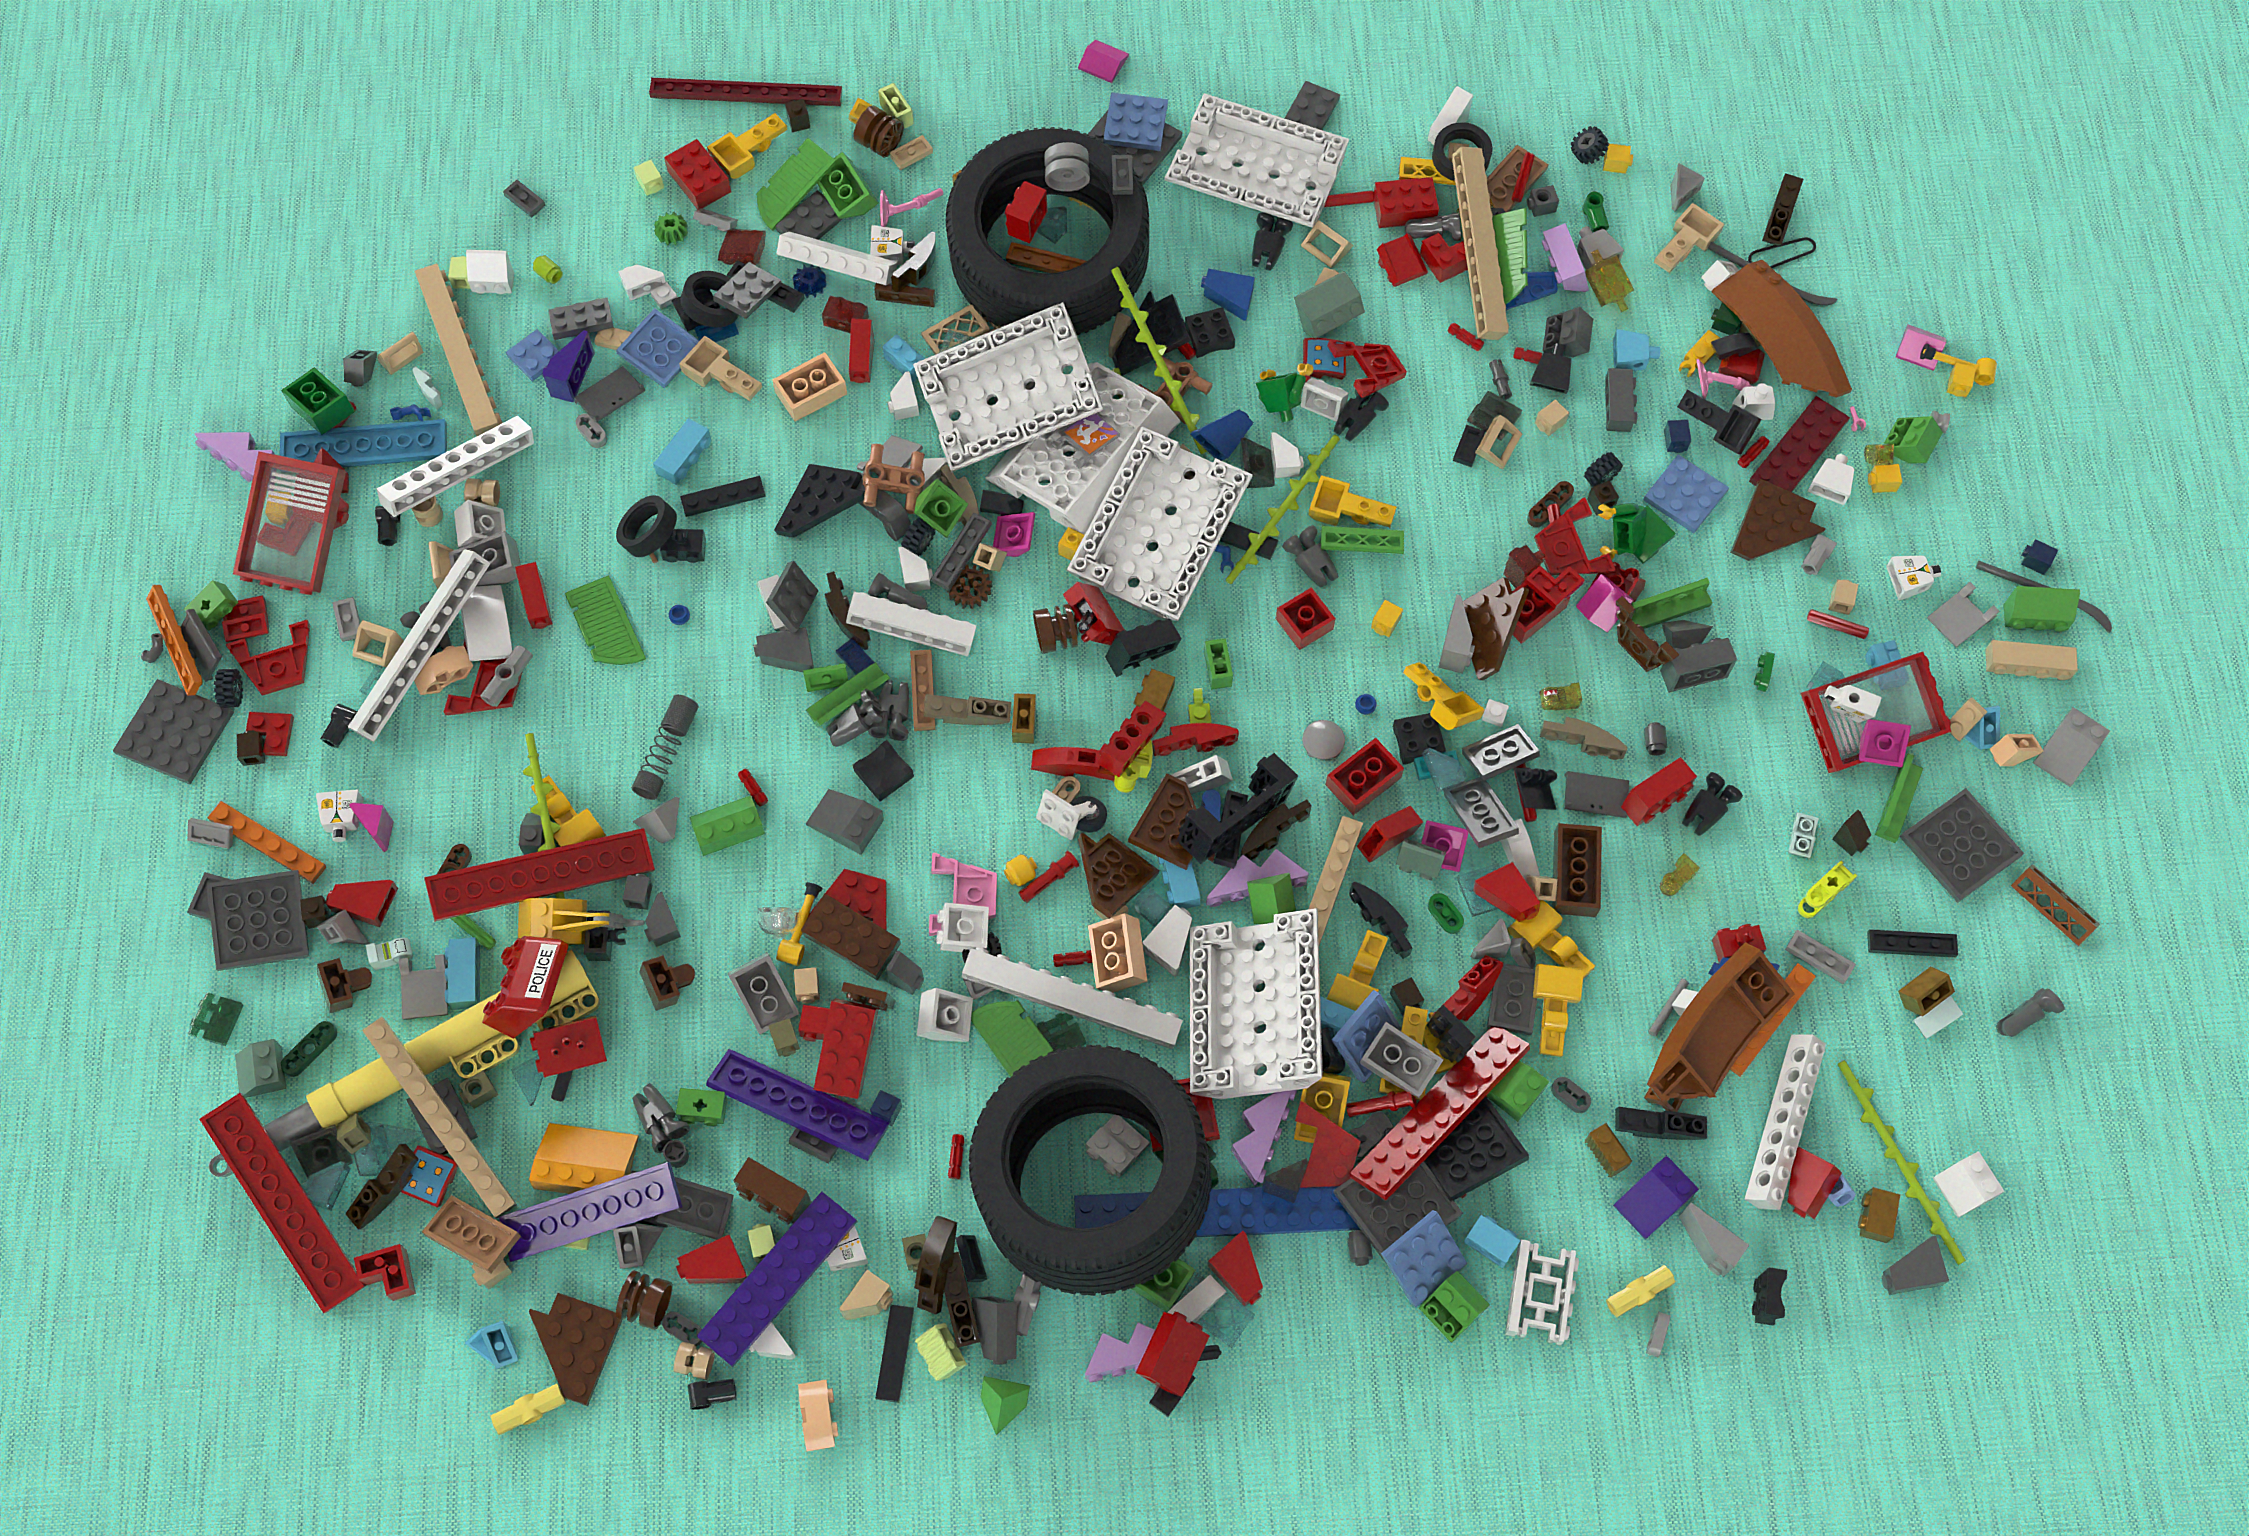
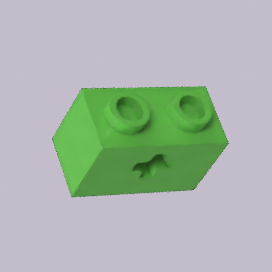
M212 580L184 610L186 612L187 609H194L206 630L210 631L218 625V622L226 614L232 611L238 601L225 584Z
M1226 638L1205 641L1204 655L1211 690L1232 687L1233 673Z
M680 1088L676 1116L678 1120L687 1122L690 1125L695 1124V1122H704V1125L713 1127L717 1126V1124H724L727 1095L722 1091ZM705 1105L706 1108H702L701 1112H699L698 1109Z

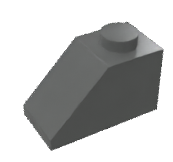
M357 349L343 358L344 382L351 383L352 386H363L371 380L377 351Z
M526 813L520 825L519 847L524 855L538 852V849L545 844L541 817L534 813Z
M660 892L657 894L645 920L648 928L644 930L648 941H654L656 947L681 937L664 895Z
M896 951L886 969L889 983L913 995L916 989L919 990L924 982L922 969L903 953Z

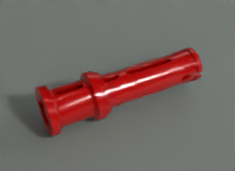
M1066 851L1065 856L1056 863L1052 862L1046 872L1018 892L1024 902L1028 903L1054 881L1065 878L1067 872L1074 867H1079L1077 859L1070 851Z
M1390 1091L1387 1093V1096L1347 1103L1346 1106L1348 1108L1346 1109L1348 1116L1354 1117L1388 1109L1398 1111V1108L1407 1106L1414 1108L1417 1106L1416 1096L1407 1091L1397 1093Z

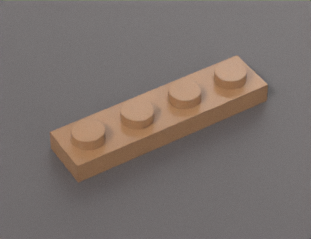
M910 651L914 731L936 730L935 718L923 717L925 695H934L932 651Z

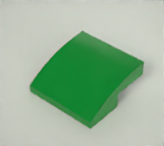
M1648 505L1645 507L1647 510L1646 533L1633 554L1642 564L1657 554L1659 549L1673 539L1676 534Z

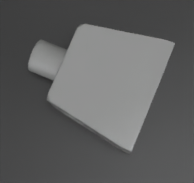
M1589 226L1580 230L1579 234L1582 238L1579 241L1577 252L1588 275L1621 261L1624 249L1606 230L1601 229L1593 233Z

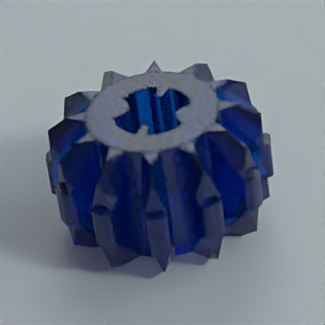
M812 264L810 267L803 265V269L797 268L796 274H793L794 289L805 294L806 298L810 295L816 298V293L822 294L823 288H826V275L820 267L814 268Z

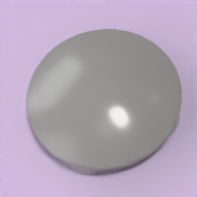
M1318 720L1307 726L1303 733L1302 741L1308 756L1318 759H1331L1340 755L1345 744V736L1342 729L1334 722Z

